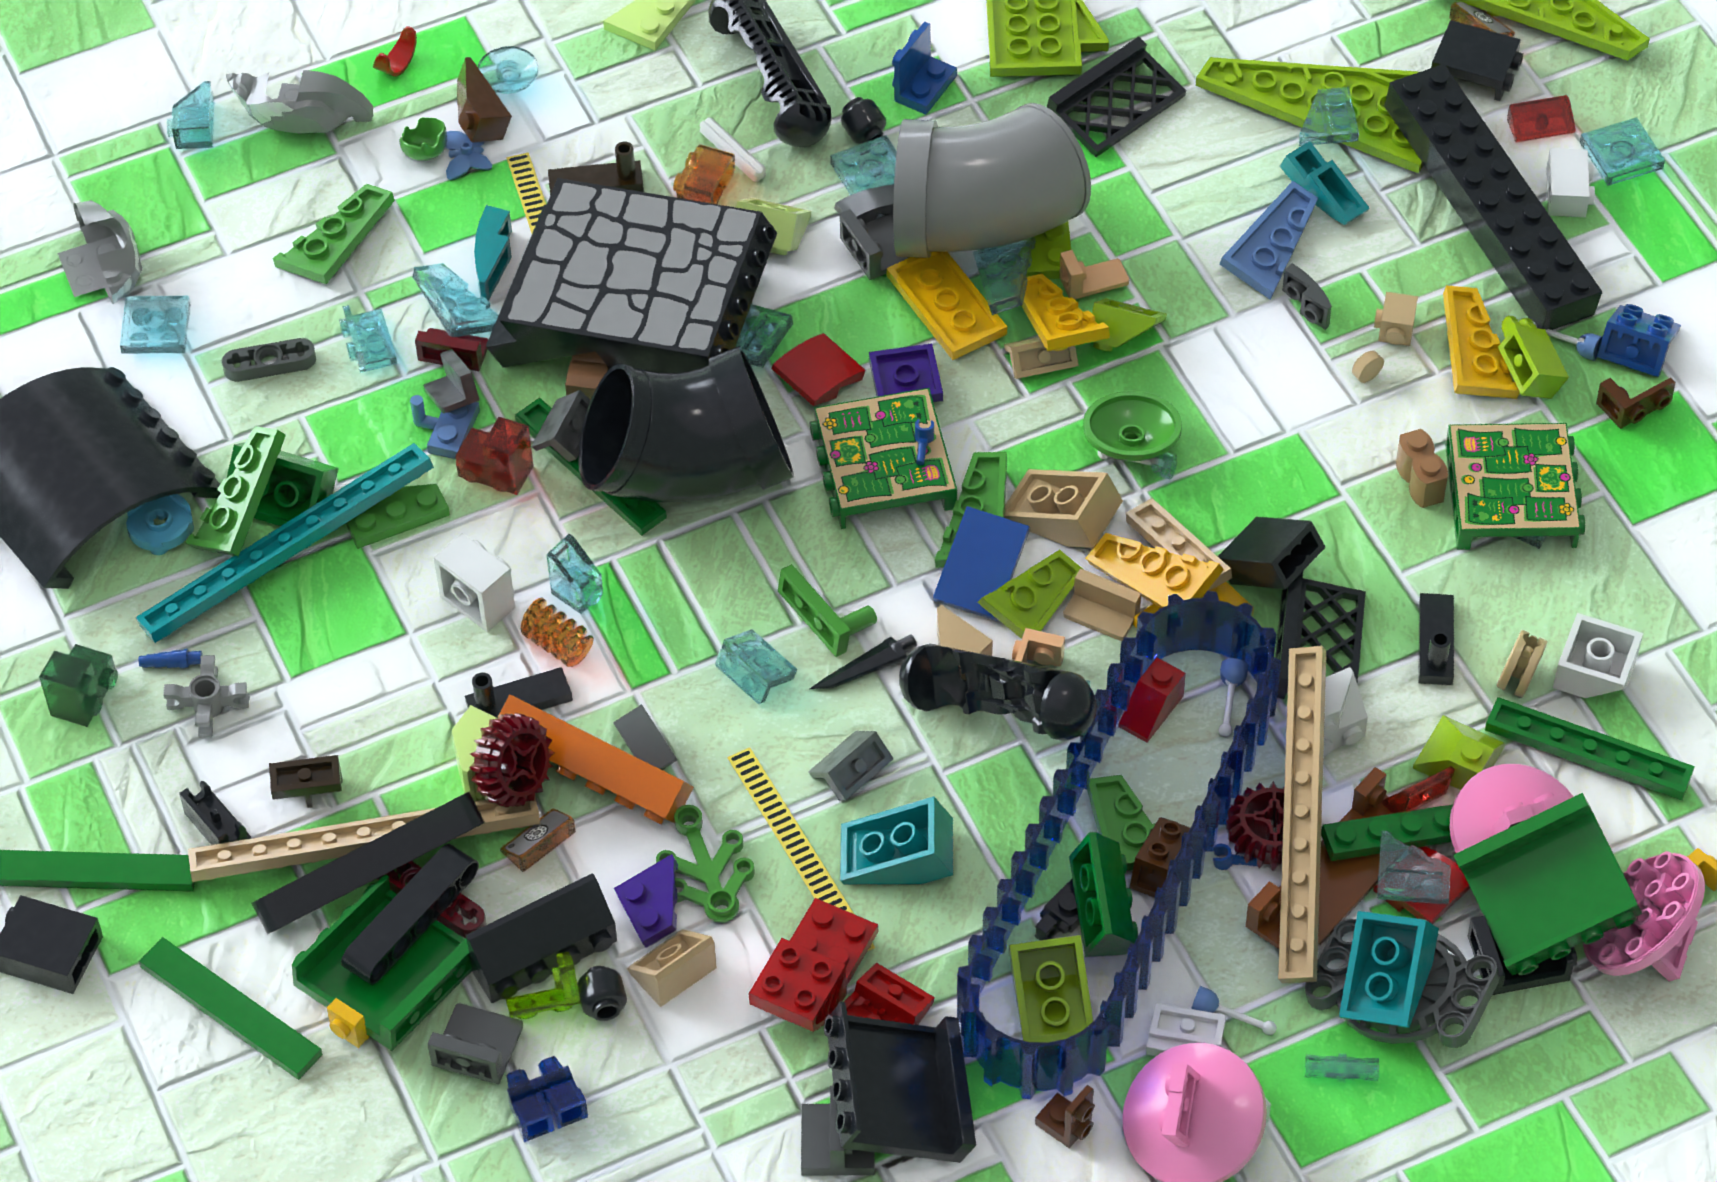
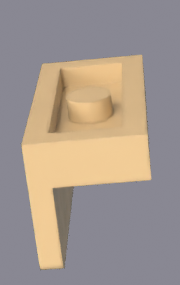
M1039 337L1004 344L1005 351L1010 353L1013 374L1016 379L1079 366L1075 346L1068 347L1062 351H1047Z
M1080 568L1075 577L1074 595L1064 609L1063 617L1123 641L1133 625V617L1140 613L1141 593Z

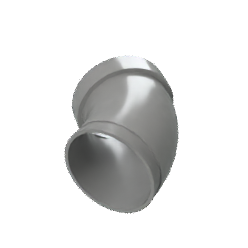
M1028 103L995 119L965 126L938 127L936 120L903 119L898 137L894 178L893 231L896 256L930 258L932 252L972 251L999 247L1037 236L1081 215L1086 210L1090 201L1091 178L1083 150L1071 129L1056 113L1037 103Z

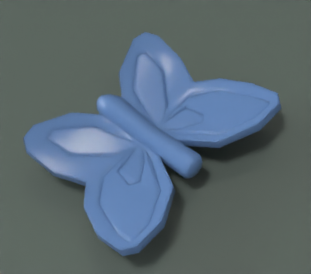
M447 131L446 148L451 150L448 153L449 157L454 158L449 162L446 169L447 179L459 178L467 173L470 168L491 170V162L486 156L481 154L484 152L481 146L484 145L485 141L471 142L468 136L460 131Z

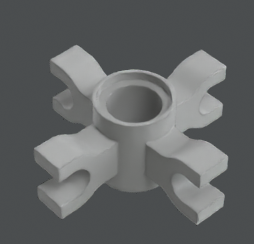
M215 655L201 656L200 675L190 682L189 687L164 684L163 696L164 699H167V710L194 707L196 713L195 725L198 727L199 738L213 736V718L223 711L224 706L249 708L250 696L247 693L246 682L220 686L217 679L218 667L215 666Z

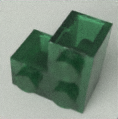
M78 644L74 645L69 655L54 651L39 676L50 716L88 727L93 716L99 714L107 691L115 686L118 671L115 668L112 655Z

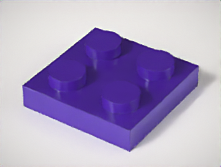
M932 343L869 352V363L877 397L929 388L933 402L943 401V389Z

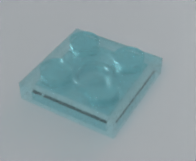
M1637 117L1581 134L1580 144L1583 149H1588L1589 158L1594 163L1607 186L1664 168L1665 159Z
M887 135L830 155V164L849 194L852 195L874 187L894 185L897 151Z
M189 295L125 296L120 337L121 354L185 353L191 306Z

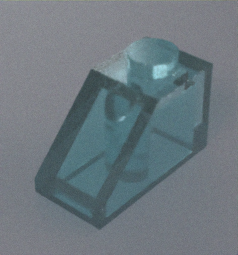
M204 81L172 106V118L167 119L168 137H173L176 149L213 147L215 101L211 81Z
M568 534L546 554L551 594L582 614L589 606L596 605L603 594L602 577L600 571L575 537Z

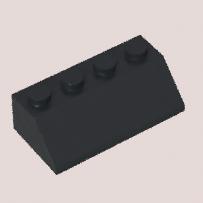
M591 873L467 934L466 939L472 972L490 1002L494 1003L500 999L511 998L518 990L533 983L543 982L549 975L563 968L575 966L581 959L595 952L607 950L613 943L617 942L615 921L595 875Z

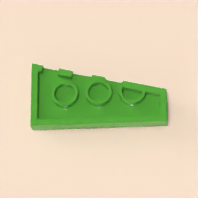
M366 183L337 206L339 211L328 218H322L316 223L317 229L307 237L301 235L293 241L292 249L285 254L280 252L272 259L275 267L327 284L395 201L393 192Z
M259 426L253 428L233 462L236 467L234 472L222 480L217 489L221 494L212 509L206 507L200 517L204 521L196 536L192 533L190 534L185 544L196 549L239 557L286 434L278 429Z
M1006 452L973 453L962 483L960 497L956 500L952 510V519L949 527H946L941 549L935 557L936 568H943L946 563L966 506L1005 518Z

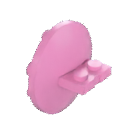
M1501 764L1487 768L1477 773L1464 785L1453 803L1450 814V836L1454 850L1458 853L1572 798L1573 795L1557 779L1534 767L1521 764Z
M1666 851L1645 860L1642 858L1634 860L1629 865L1627 871L1623 873L1643 914L1637 916V920L1630 926L1621 929L1614 927L1603 932L1604 936L1594 943L1584 944L1583 942L1587 959L1602 973L1622 976L1635 973L1652 965L1668 981L1680 979L1687 958L1686 953L1689 945L1692 943L1698 924L1696 917L1703 902L1705 881L1699 867L1688 857Z
M1189 1043L1175 1046L1149 1061L1138 1073L1129 1088L1123 1108V1131L1127 1146L1137 1163L1147 1173L1161 1182H1223L1238 1173L1249 1162L1262 1140L1267 1117L1265 1095L1259 1079L1253 1070L1231 1051L1207 1043Z

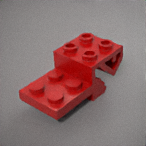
M815 898L790 941L781 938L748 993L749 1004L812 1032L824 1026L826 1017L832 1013L847 995L848 983L879 932L878 924Z

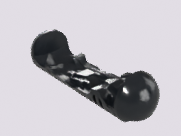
M712 0L708 13L709 23L713 29L721 34H741L746 45L756 53L757 66L764 77V85L761 90L763 99L768 102H779L780 112L774 121V132L780 141L794 147H808L820 141L827 134L831 125V107L827 104L824 95L767 1Z
M932 643L918 646L909 653L899 671V686L902 695L911 706L922 711H930L946 705H956L963 709L964 714H971L977 711H985L997 715L1013 713L1020 721L1032 723L1034 732L1048 734L1050 738L1059 741H1067L1081 736L1091 726L1096 715L1097 706L1093 690L1084 677L1069 671ZM965 673L966 680L962 679L961 674Z

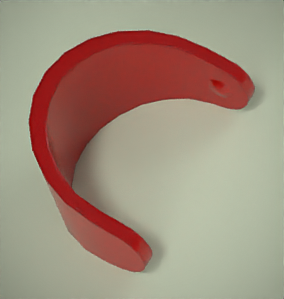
M406 26L389 54L379 53L376 56L373 68L391 76L397 77L401 75L413 58L417 43L416 31L412 27Z

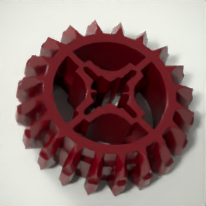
M519 713L500 714L499 718L489 720V727L480 728L482 737L474 740L477 748L475 752L470 753L474 757V763L469 768L475 772L471 781L478 785L477 792L485 796V799L489 800L490 803L503 807L524 806L525 802L534 801L535 793L543 792L542 782L550 780L547 776V771L554 766L549 763V758L555 753L548 748L552 739L546 736L547 729L539 725V721L532 717Z
M1274 781L1270 788H1265L1259 782L1258 786H1256V791L1247 787L1243 796L1237 795L1234 805H1231L1228 810V819L1226 820L1229 844L1234 845L1236 855L1244 854L1246 863L1256 858L1258 869L1264 864H1269L1272 871L1277 868V865H1282L1285 786L1283 789L1277 788Z

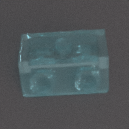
M349 305L343 306L344 318L339 319L343 338H350V342L346 343L350 362L357 361L360 373L397 364L395 350L382 309L352 316Z
M753 629L724 639L715 662L716 667L758 704L766 701L770 688L794 680L797 672L795 666Z

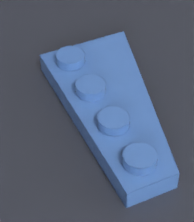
M1292 181L1223 255L1219 265L1271 300L1315 208L1318 197Z

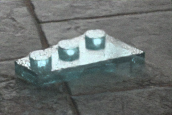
M1035 237L973 252L992 315L1023 305L1028 282L1026 274L1028 267H1031L1032 263L1031 250L1035 249Z
M444 263L414 267L413 279L449 336L459 337L491 332L499 314L490 308L491 303L483 296L478 298L468 290L469 284Z

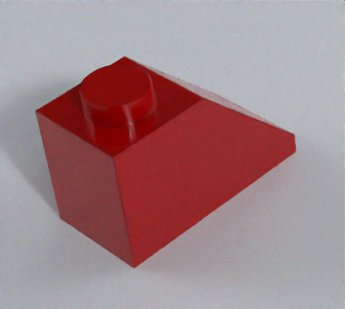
M1156 657L1138 680L1118 727L1148 743L1183 698L1186 673Z

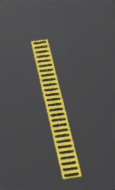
M528 152L506 157L532 234L546 202Z
M749 747L727 757L814 899H820L853 913L751 748ZM873 943L869 947L868 951L875 948Z

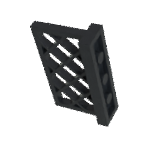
M1139 36L1049 97L1047 108L1056 113L1067 124L1075 137L1095 157L1186 95L1187 90L1146 51L1147 44ZM1144 63L1152 70V76L1136 75L1135 68ZM1116 81L1130 82V92L1113 90V83ZM1135 83L1152 84L1151 94L1134 92ZM1156 85L1168 86L1174 93L1170 96L1156 95ZM1094 96L1108 97V107L1090 105L1091 98ZM1112 98L1130 100L1129 109L1112 108ZM1134 100L1151 102V109L1148 111L1134 110ZM1072 111L1085 112V122L1073 121L1068 114ZM1090 113L1107 115V125L1090 123ZM1112 116L1128 117L1129 122L1125 127L1112 126L1111 118ZM1089 131L1106 133V140L1097 145L1089 137Z
M1303 572L1286 589H1282L1271 697L1285 699L1288 693L1289 648H1301L1308 643L1312 647L1322 646L1317 638L1325 633L1337 644L1326 650V663L1334 673L1350 667L1358 684L1366 591L1303 578ZM1306 591L1318 593L1324 601L1314 606L1305 596ZM1342 598L1356 601V608L1347 613L1337 601ZM1328 606L1339 616V618L1331 623L1319 612ZM1310 616L1322 627L1313 633L1303 624V620ZM1343 623L1353 632V636L1346 640L1334 629ZM1341 650L1351 660V663L1343 668L1332 657V655Z

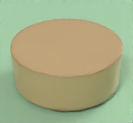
M1368 351L1356 360L1352 367V374L1361 383H1366L1379 374L1384 366V359L1376 351Z

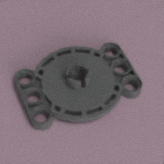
M1346 919L1338 923L1318 959L1317 982H1306L1305 984L1308 1003L1315 1009L1325 1010L1337 1004L1340 1012L1352 942L1343 941L1342 937L1344 934L1354 931L1356 919ZM1438 934L1433 964L1410 1028L1364 1021L1359 1023L1351 1019H1345V1021L1359 1034L1379 1042L1391 1044L1412 1043L1427 1039L1438 1033L1443 1045L1450 1048L1462 1047L1470 1040L1499 983L1500 976L1497 963L1488 955L1474 956L1466 961V958L1454 943ZM1334 959L1346 961V964L1340 969L1335 970L1327 967L1329 962ZM1480 968H1488L1492 971L1490 976L1483 979L1473 976V973ZM1327 986L1331 988V992L1324 997L1313 995V991L1318 987ZM1465 996H1474L1478 999L1474 1005L1469 1007L1459 1005V1001ZM1451 1024H1460L1464 1027L1456 1035H1448L1444 1032L1445 1028ZM1372 1027V1028H1375V1029H1377V1030L1384 1031V1032H1389V1033L1377 1032V1031H1374V1030H1372V1029H1370V1028Z

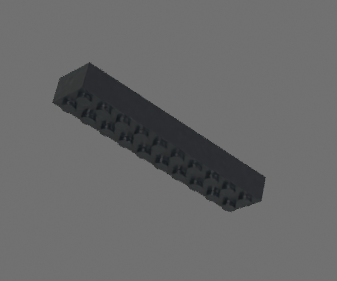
M1442 64L1390 82L1384 107L1528 318L1532 319L1539 329L1554 330L1595 315L1602 290L1447 67Z

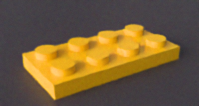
M932 252L930 258L909 257L887 268L888 279L952 360L1007 335V325L948 252Z

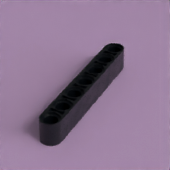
M467 792L251 904L268 935L484 824L485 821L470 792Z

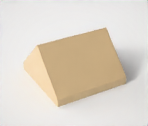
M682 929L627 967V970L659 1007H662L717 968L715 942L711 936Z

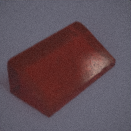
M1568 95L1515 103L1509 106L1507 122L1515 142L1575 133L1576 131Z
M1450 766L1383 799L1382 804L1392 813L1413 811L1446 794L1455 769Z

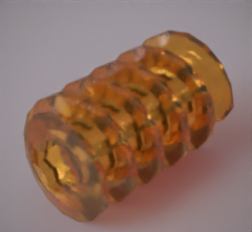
M543 597L533 601L524 613L520 629L522 635L527 639H531L537 646H541L547 653H551L557 660H561L567 667L578 665L587 656L593 645L594 637L592 635L586 636L587 629L583 625L577 627V622L573 618L567 620V615L563 611L557 613V608L553 604L547 606V601Z

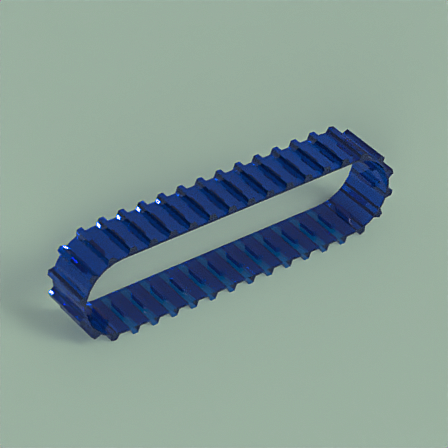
M1207 591L1203 598L1183 600L1177 594L1168 596L1167 606L1160 608L1154 614L1143 611L1137 619L1136 637H1124L1121 642L1120 663L1110 664L1107 670L1106 690L1097 689L1095 693L1097 706L1095 719L1091 726L1080 736V743L1070 742L1067 748L1066 769H1057L1053 776V795L1043 796L1039 803V824H1028L1025 830V851L1014 852L1011 858V879H1000L997 885V907H986L983 912L982 935L971 936L968 942V965L958 968L957 1018L961 1023L964 1057L977 1059L984 1068V1082L992 1086L1003 1082L1009 1086L1019 1088L1021 1097L1030 1100L1036 1091L1057 1089L1063 1096L1073 1094V1083L1081 1080L1088 1073L1100 1076L1105 1071L1107 1047H1120L1123 1040L1124 1018H1134L1137 1011L1138 990H1147L1150 984L1152 962H1160L1164 955L1165 934H1174L1177 928L1179 906L1188 905L1192 879L1201 878L1204 869L1205 852L1214 851L1213 847L1217 841L1218 825H1226L1231 798H1236L1237 795L1241 794L1244 772L1252 771L1255 764L1256 746H1264L1267 740L1269 717L1275 716L1281 660L1274 657L1277 634L1273 628H1262L1257 620L1252 617L1253 606L1243 603L1236 607L1228 602L1219 601L1217 592ZM1188 650L1210 651L1229 658L1245 661L1248 664V671L1257 682L1256 694L1253 699L1249 698L1247 702L1246 715L1241 725H1236L1234 729L1233 742L1228 752L1224 751L1221 756L1218 773L1215 779L1211 778L1208 783L1207 795L1202 806L1197 805L1194 822L1189 832H1184L1182 836L1181 849L1175 861L1171 859L1168 867V876L1162 888H1157L1154 905L1149 915H1144L1139 936L1135 944H1130L1124 967L1121 973L1116 972L1114 987L1107 1002L1102 1001L1100 1013L1095 1021L1083 1031L1067 1039L1049 1043L1027 1042L1012 1038L997 1030L985 1019L983 1013L979 1011L980 994L986 982H990L993 968L1000 954L1005 953L1007 940L1015 925H1019L1021 913L1029 897H1033L1035 885L1042 871H1046L1049 865V857L1056 843L1060 844L1063 830L1070 816H1074L1076 804L1083 790H1087L1090 776L1097 762H1101L1103 750L1111 736L1114 737L1116 725L1123 711H1127L1129 707V700L1138 680L1156 657L1162 659L1173 653Z

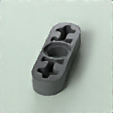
M297 338L230 350L223 356L222 366L227 379L239 382L307 370L315 364L316 353L314 344L310 340ZM304 352V356L298 357V353ZM284 354H287V360H284ZM269 355L278 358L272 364L261 362L262 358ZM251 360L255 361V365H251ZM240 363L241 367L234 368V364Z

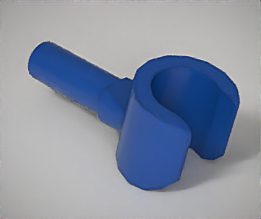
M920 419L915 422V440L918 442L916 464L924 465L926 447L928 443L934 440L933 420H931L929 428H921Z
M1220 843L1213 847L1214 855L1226 856L1224 858H1213L1214 866L1219 870H1227L1232 865L1239 864L1257 866L1256 858L1246 863L1244 856L1232 854L1231 848L1226 844Z

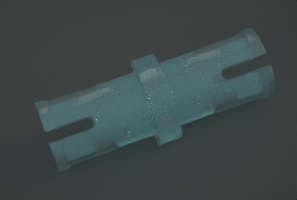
M1338 1053V1056L1306 1054L1305 1078L1337 1079V1082H1345V1079L1378 1081L1379 1058L1347 1057L1344 1053Z

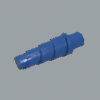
M183 649L139 656L138 662L139 667L189 668L190 665L200 664L201 656L203 655L202 651Z

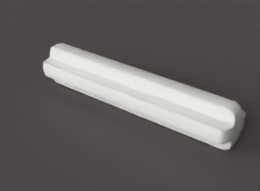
M708 117L700 123V132L752 181L758 182L760 179H764L766 168L713 118Z

